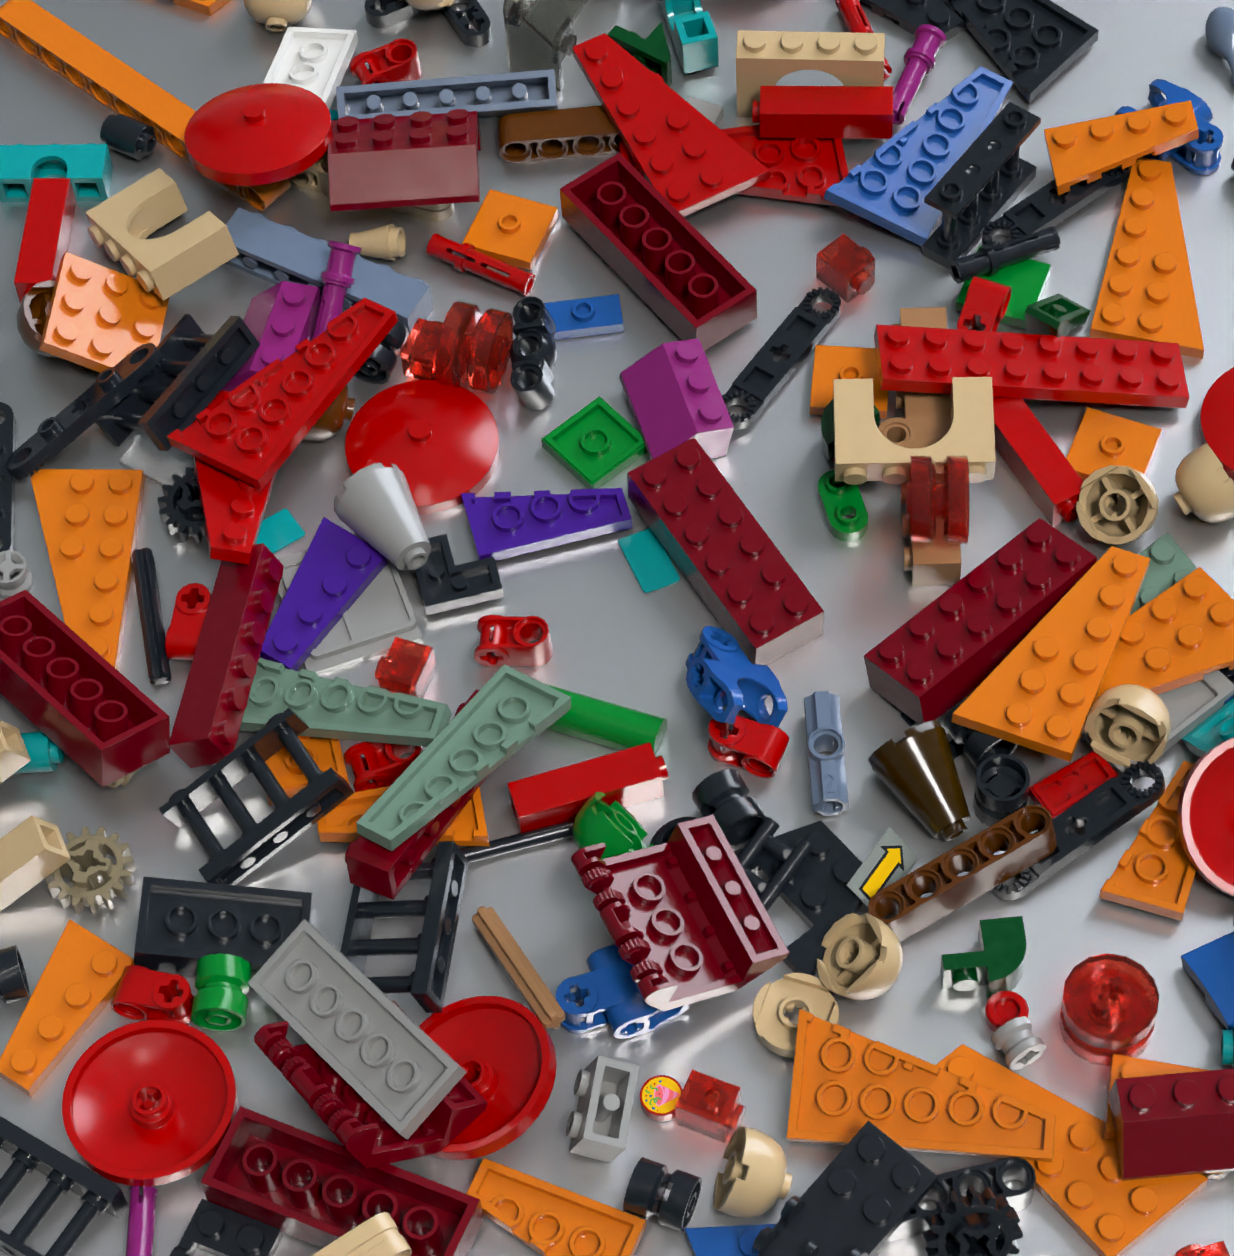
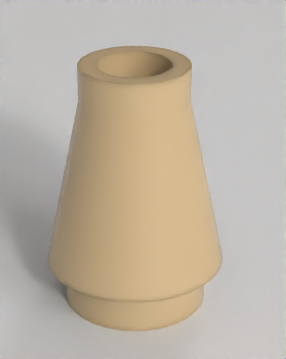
M388 224L359 233H350L349 245L362 248L361 254L358 255L395 261L397 257L405 255L406 236L402 227Z

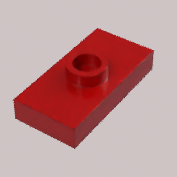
M1092 751L1030 786L1028 796L1035 805L1046 808L1053 820L1112 777L1116 778L1118 774L1104 758L1095 751Z

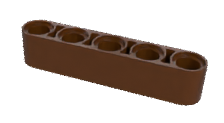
M602 105L508 114L503 116L497 124L499 154L503 160L510 163L620 153L619 142H623Z
M1028 805L877 892L868 903L869 914L887 924L898 936L900 942L911 937L1049 856L1057 846L1055 829L1049 811L1039 805ZM1034 830H1042L1036 834H1029ZM998 851H1005L1003 854L993 855ZM962 872H969L967 875L957 876ZM933 893L929 897L920 898L924 894ZM897 914L893 918L884 919L888 915Z

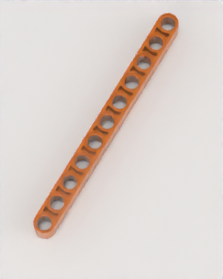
M8 0L0 6V34L117 115L123 114L152 126L158 143L191 164L185 146L184 134L190 118L196 112L195 110L33 1ZM289 179L254 186H238L217 182L259 211H265L291 188Z

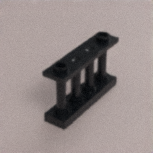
M1009 102L924 198V203L942 212V224L922 245L923 256L949 269L950 261L967 256L982 239L984 227L989 225V222H994L1000 218L1036 177L1037 167L1019 157L1020 146L1041 123L1040 117Z
M185 314L157 346V349L163 356V362L160 363L161 366L156 367L157 370L155 372L151 370L150 376L146 374L144 379H140L138 381L140 385L96 421V424L116 447H119L134 429H143L159 451H169L172 446L167 435L176 429L182 432L196 420L195 416L210 404L261 344L240 316H230L213 335L205 334L190 314Z
M290 707L283 713H278L270 718L265 727L189 786L176 791L169 798V801L159 808L162 815L179 828L187 823L209 856L208 863L199 869L207 883L236 885L354 793L347 781L331 767L325 772L320 770L298 738L309 726ZM283 747L286 748L308 780L307 786L292 798H289L265 763L266 760ZM251 772L275 806L274 812L259 823L255 822L233 789L235 784ZM217 798L221 799L242 831L241 837L226 849H223L200 814L204 808Z
M454 841L438 842L436 857L431 862L421 863L409 880L431 879L429 895L425 896L424 900L378 901L379 894L353 885L340 950L363 974L367 956L417 955L415 971L410 976L367 978L384 994L410 993L426 1013H442L469 864L468 859ZM424 917L422 933H419L417 937L370 939L374 918Z
M0 1116V1149L12 1155L11 1160L13 1161L0 1178V1208L27 1172L32 1173L34 1170H37L47 1176L46 1181L48 1182L11 1233L7 1234L0 1230L1 1252L7 1256H43L25 1245V1242L62 1193L67 1194L69 1191L82 1197L81 1202L83 1204L45 1256H67L97 1214L103 1215L104 1212H107L119 1219L128 1206L120 1187Z

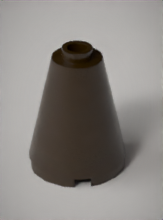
M933 720L904 731L907 737L894 743L893 739H890L874 751L868 758V761L877 776L934 838L944 837L945 841H950L967 831L968 828L965 824L971 819L945 729L939 721Z

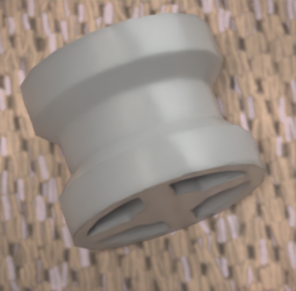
M12 550L0 552V597L6 599L23 590L29 592L33 580L24 556ZM16 574L13 579H10L11 575Z
M1025 1016L1008 1021L997 1029L991 1037L994 1047L997 1050H1002L1005 1054L1004 1062L1011 1071L1030 1065L1046 1050V1045L1042 1039L1035 1037L1031 1032L1032 1024Z

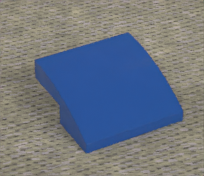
M1234 931L1181 955L1183 969L1205 993L1206 1006L1227 1030H1232L1234 1026Z

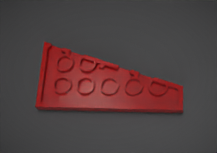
M603 33L572 47L573 57L642 175L683 217L770 178L769 169L607 34Z
M760 124L721 129L770 170L769 179L736 194L838 206L824 199L826 190L834 183L838 184L848 176L842 139L760 138ZM619 142L620 154L642 175L624 142Z
M364 297L327 323V330L312 341H309L307 338L295 346L296 352L282 362L277 358L230 391L225 402L212 411L206 408L195 416L197 421L182 432L176 429L167 435L170 445L262 490L398 322L396 312Z
M221 390L206 408L212 411L225 402L230 391ZM192 456L196 481L199 485L201 508H203L205 519L204 527L210 559L250 565L276 473L261 490Z

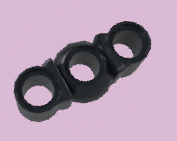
M529 296L517 302L512 312L515 321L513 333L516 338L512 341L509 350L513 370L510 382L524 406L530 410L538 411L547 407L554 398V388L551 385L554 375L551 369L555 365L558 356L554 339L556 325L542 300Z

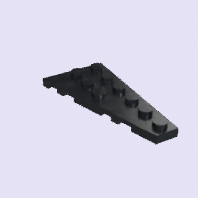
M944 0L964 20V25L1029 103L1098 40V29L1050 0Z

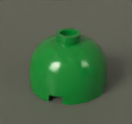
M595 792L576 814L572 833L573 840L579 850L604 842L606 848L600 859H605L648 848L643 842V839L648 834L642 825L616 800L610 806L602 801L607 795L603 792Z

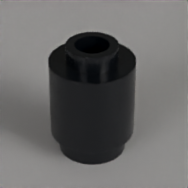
M118 114L117 116L109 115L103 122L100 131V138L107 144L108 148L137 160H142L152 154L157 143L152 126L123 114Z

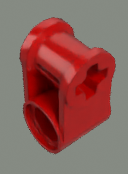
M404 38L396 39L371 51L362 52L355 56L349 64V70L355 78L359 79L361 85L372 84V82L376 84L419 80L422 75L416 44ZM366 62L369 64V69L365 65Z
M977 276L973 277L957 322V329L976 330L977 328L981 329V331L997 332L1000 321L1007 311L1012 287Z
M188 584L177 593L171 624L166 634L165 648L169 660L193 661L211 598L208 588L203 584Z
M486 615L478 620L477 630L480 633L479 646L475 648L474 659L480 665L496 668L502 667L505 664L507 666L535 668L547 664L552 658L553 646L549 627L542 618L537 616ZM532 640H539L535 643H528Z
M738 715L735 718V723H732L733 730H730V723L718 722L712 718L708 728L710 736L708 751L713 760L745 770L760 778H772L775 776L789 743V737L783 730L773 725L761 724ZM720 746L724 747L723 753L720 752Z
M361 742L351 746L344 753V760L352 768L355 777L353 783L355 792L391 786L423 752V747L377 742ZM405 753H413L407 758H399Z
M128 965L123 971L111 1003V1008L118 1015L131 1020H169L189 1025L192 1022L191 1014L194 996L191 993L188 981L183 976L154 971L139 965Z

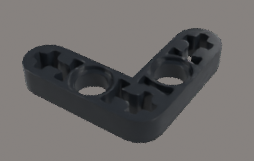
M366 0L364 5L367 22L372 27L382 29L425 12L424 10L413 8L405 0ZM455 0L451 6L440 9L466 46L478 48L488 44L491 40L490 19L477 0ZM456 3H466L469 5L468 8L462 11L451 9L452 5ZM470 21H472V24L477 31H475L473 28L469 29Z

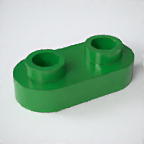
M835 470L824 473L818 481V499L830 533L836 539L844 542H853L861 539L868 529V513L858 485L835 482ZM833 485H842V487L836 488ZM852 515L854 518L846 519L843 516Z

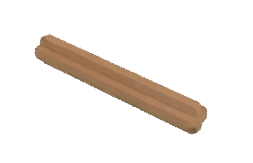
M479 907L477 913L472 916L473 924L545 1029H558L560 1023L565 1020V1012L495 910L491 907Z

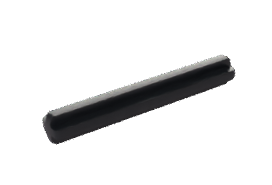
M150 548L135 549L131 556L148 677L152 685L159 686L161 684H168L172 678L165 648L166 637L155 561Z

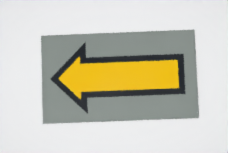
M889 826L847 886L868 907V903L873 895L906 876L919 857Z

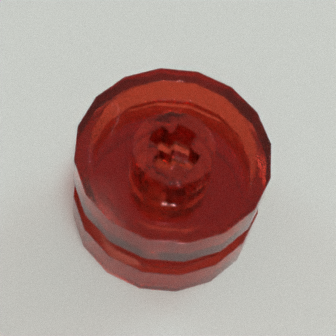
M461 301L453 303L443 322L438 340L435 366L437 380L441 384L454 387L463 386L468 380L469 387L473 391L489 395L496 393L502 383L510 359L509 350L513 341L514 326L513 317L510 312L491 308L482 315L477 305Z
M910 456L909 482H906V519H909L911 545H928L933 542L936 534V519L942 520V536L946 544L968 543L969 466L967 456H946L942 463L941 481H936L935 461L931 456Z
M1101 954L1088 957L1076 965L1065 980L1059 1027L1064 1042L1075 1055L1091 1064L1110 1066L1113 1054L1135 1058L1141 1055L1152 1039L1157 1017L1159 993L1154 978L1143 965L1121 955Z

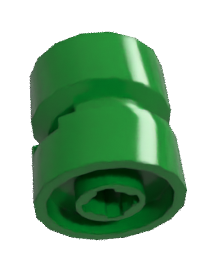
M210 954L201 957L197 961L195 988L198 994L193 997L191 1020L195 1025L206 1030L218 1032L235 1031L246 1025L248 1008L246 994L250 988L247 983L250 981L252 968L248 961L230 954Z

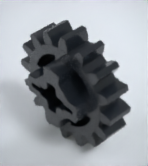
M186 467V476L181 478L177 474L172 475L173 486L163 484L162 491L164 496L158 497L157 500L160 508L159 515L162 524H166L170 535L178 532L180 541L183 543L191 536L194 537L196 545H200L203 537H206L203 508H201L199 485L193 470L190 467Z
M968 1186L966 1196L960 1197L956 1191H951L950 1198L952 1202L946 1205L944 1202L937 1201L935 1205L939 1211L938 1216L927 1215L925 1218L930 1229L923 1231L922 1237L927 1245L925 1249L928 1256H1006L1008 1253L1018 1254L1020 1251L1015 1240L1023 1237V1232L1018 1225L1020 1219L1006 1197L1002 1194L996 1198L991 1188L986 1187L981 1196L977 1195L973 1186Z

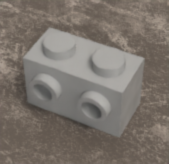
M598 1055L584 1070L580 1069L574 1084V1095L579 1096L577 1110L571 1112L566 1127V1136L571 1137L570 1153L611 1163L625 1150L640 1066Z

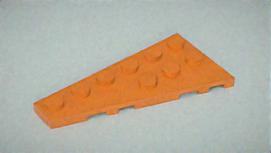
M1111 546L953 712L952 722L1071 762L1090 709L1096 700L1148 571L1151 558Z
M1198 567L1135 611L1127 620L1096 699L1106 690L1122 684L1139 685L1150 689L1158 695L1203 680L1204 675L1225 667H1228L1229 670L1234 669V600L1201 567Z

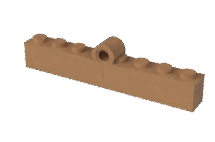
M946 307L900 308L899 324L892 325L947 329ZM895 391L896 409H903V417L889 418L883 421L878 429L889 441L905 448H923L935 444L947 434L952 425L951 394ZM924 480L901 483L900 504L908 505V514H902V538L910 537V547H903L904 571H911L912 586L956 584L961 578L957 481L946 480L942 483L930 484Z

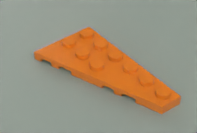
M1140 157L1137 158L1136 164L1132 165L1089 337L1178 343L1181 355L1203 359L1204 346L1171 162Z
M34 469V474L30 475L64 622L118 670L133 569L131 554L136 548L145 484L143 470L40 469L37 472Z
M799 1009L787 1139L789 1141L846 1146L867 1121H870L906 1151L1006 1159L1018 1157L1025 1160L1053 1162L1056 1129L1055 1114L1009 1095L993 1091L973 1080L957 1076L932 1063L879 1041L868 1039L851 1032L848 1028L832 1024Z
M964 1044L960 1045L936 1064V1066L960 1077L963 1076L993 1091L1009 1095L1055 1114L1056 1129L1053 1162L1026 1161L1035 1170V1189L1099 1256H1122L1207 1186L1209 1178L1201 1174L1122 1181L1116 1140H1103L1105 1123L1103 1120Z

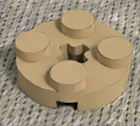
M805 973L785 974L783 979L776 980L771 985L769 981L759 990L753 1003V1024L758 1042L775 1054L787 1058L795 1057L798 1023L789 1022V1018L784 1016L785 1012L793 1013L795 1007L827 1022L839 1024V1007L830 990L823 985L819 978Z

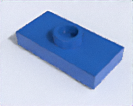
M619 294L544 303L556 325L555 340L624 332Z

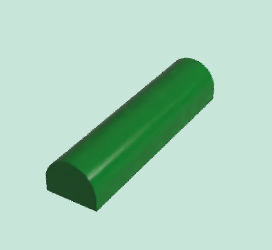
M548 685L571 697V709L547 729L620 751L650 742L656 756L667 729V719Z

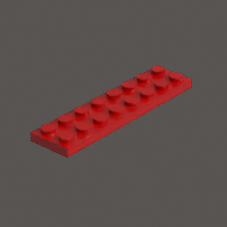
M876 324L874 332L880 390L951 394L952 377H992L993 397L1186 408L1190 398L1178 343L1060 336L1058 338L1054 335Z

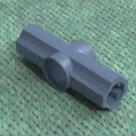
M818 691L804 698L813 812H818L823 816H837L839 813L849 809L845 767V741L842 734L839 695H833L829 691ZM830 751L833 754L825 756L819 754V752Z

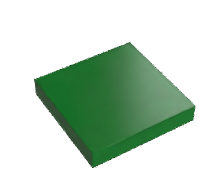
M1028 259L1003 267L995 275L987 276L984 274L977 276L1012 287L1010 302L1005 316L1000 321L1001 323L1026 329L1025 311L1028 305L1040 301L1051 273V264ZM973 278L964 282L956 301V311H962L966 294Z
M600 396L541 439L542 447L587 489H599L647 453L640 432Z

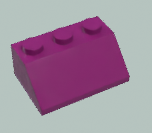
M281 281L251 299L244 323L261 345L222 390L232 391L277 358L282 362L296 352L295 346L304 339L312 340L321 302L319 287Z
M699 338L662 343L620 373L621 384L650 460L695 437L710 459L726 456L734 426Z

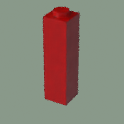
M760 86V101H753L752 120L753 123H760V138L890 139L893 132V86Z
M70 178L33 179L14 278V285L20 304L24 296L37 283L48 280L56 281L60 260L64 253L68 252L76 208V198Z
M994 397L995 449L1051 526L1077 519L1076 505L1077 501H1079L1083 480L1023 399Z
M649 742L507 784L510 804L519 831L523 833L575 819L577 812L595 792L607 794L602 801L606 802L609 806L616 800L624 808L664 797L663 781L669 779L662 755L655 757Z

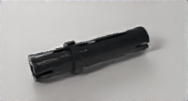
M1050 226L1039 232L1022 236L998 246L991 247L986 245L980 247L976 253L951 260V265L949 266L951 276L956 283L960 284L975 276L984 274L987 276L995 275L1003 267L1060 249V237L1056 229Z

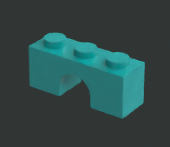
M658 0L683 73L687 74L718 67V36L709 11H702L701 1Z
M107 144L0 145L1 202H29L34 178H70L76 202H101L107 200L110 196L113 164Z

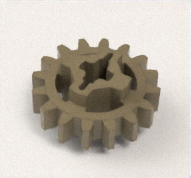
M83 827L82 836L76 838L71 832L66 833L68 843L65 846L71 859L47 876L45 880L49 884L47 887L51 897L58 899L61 908L65 909L72 903L75 914L80 915L84 907H90L92 914L96 915L99 905L105 904L111 910L114 908L112 899L115 896L121 899L127 897L123 886L134 885L135 880L132 872L137 869L135 861L131 857L132 852L128 843L122 844L118 833L115 832L108 838L104 827H100L95 835L90 834L88 827ZM107 853L115 858L116 864H113L110 858H106ZM64 877H67L69 882L74 884L73 888L64 882Z

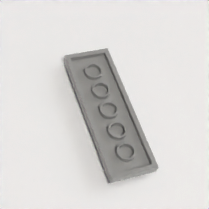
M305 919L247 983L374 1110L407 1140L466 1074V1071Z

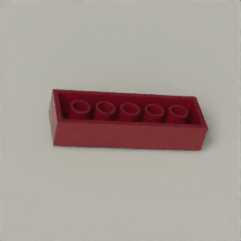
M617 153L560 188L562 218L681 340L699 338L703 350L706 351L757 318V290L620 153Z
M695 437L627 473L629 500L722 628L737 640L739 647L752 664L769 665L823 635L824 610Z
M1041 518L1037 519L864 655L870 687L918 724L937 720L976 689L1097 562V557Z
M23 590L0 601V694L98 784L104 787L170 753V747L168 746L170 740L169 715L27 590Z
M241 1106L200 1182L207 1201L279 1228L285 1234L320 1248L326 1247L369 1218L387 1212L396 1223L399 1233L404 1236L412 1249L411 1256H468L484 1222L482 1206L478 1198L391 1164L366 1169L344 1146Z

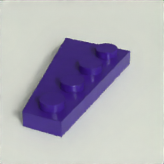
M622 488L574 489L569 494L557 495L550 494V490L534 491V495L511 496V492H494V497H475V493H461L462 503L479 560L494 557L495 561L633 528L632 518Z
M323 517L265 635L260 657L282 663L285 668L297 671L310 656L312 650L316 649L343 617L346 610H349L387 565L388 560L367 542Z

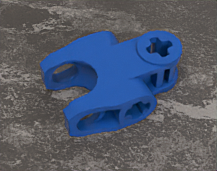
M1163 79L1154 80L1149 84L1150 91L1148 95V100L1152 107L1191 100L1198 125L1199 138L1154 156L1149 153L1143 157L1164 161L1170 156L1186 167L1189 172L1196 175H1209L1217 171L1220 167L1221 155L1219 150L1222 147L1224 136L1217 126L1211 124L1213 116L1210 107L1204 100L1188 89ZM1122 106L1115 112V115L1138 110L1130 106Z
M713 626L703 628L699 636L700 642L694 653L689 654L685 663L687 667V686L696 701L718 722L734 724L738 712L744 710L758 723L779 727L788 711L787 699L779 680L767 665L752 664L739 647L737 640L725 630ZM769 695L773 700L771 715H769L764 703Z
M615 944L593 952L586 961L590 972L569 977L562 981L555 994L556 1001L565 1012V1020L560 1023L563 1029L571 1033L580 1034L610 1024L615 1038L618 1039L632 1038L651 1032L663 1023L684 1013L689 1009V1004L667 1011H662L646 1004L637 988V983L633 981L630 975V970L635 965L621 958L618 952L619 948ZM575 988V992L570 993V989ZM585 1017V1021L580 1022V1018Z

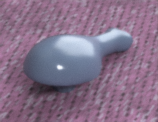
M1218 7L1207 18L1205 35L1207 43L1213 52L1227 60L1232 72L1231 82L1234 86V10L1228 7Z

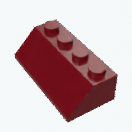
M1234 1068L1115 1080L1108 1097L1122 1181L1234 1171Z

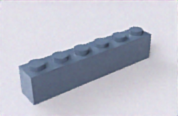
M554 69L336 87L338 119L346 116H353L358 119L374 118L380 114L409 116L419 111L439 114L448 113L454 109H465L468 112L477 111L478 118L480 119L503 117L514 113L558 109Z
M239 207L226 224L239 255L225 264L275 285L281 281L319 287L322 298L324 282L321 281L322 278L320 276L321 272L326 271L331 249L327 246L328 242L321 238H312L298 232L292 226H283L267 219L260 213H252ZM358 254L356 255L352 278L355 279L354 285H351V288H347L342 313L365 297L395 311L398 320L408 330L409 337L407 340L411 341L434 309L430 286L418 278H410L395 272L387 265H378L362 258Z

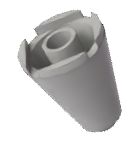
M374 463L360 469L344 482L343 487L346 490L339 499L337 495L335 496L334 511L338 518L400 570H416L422 567L428 560L431 545L404 473L397 465L392 463V467H384L382 463Z

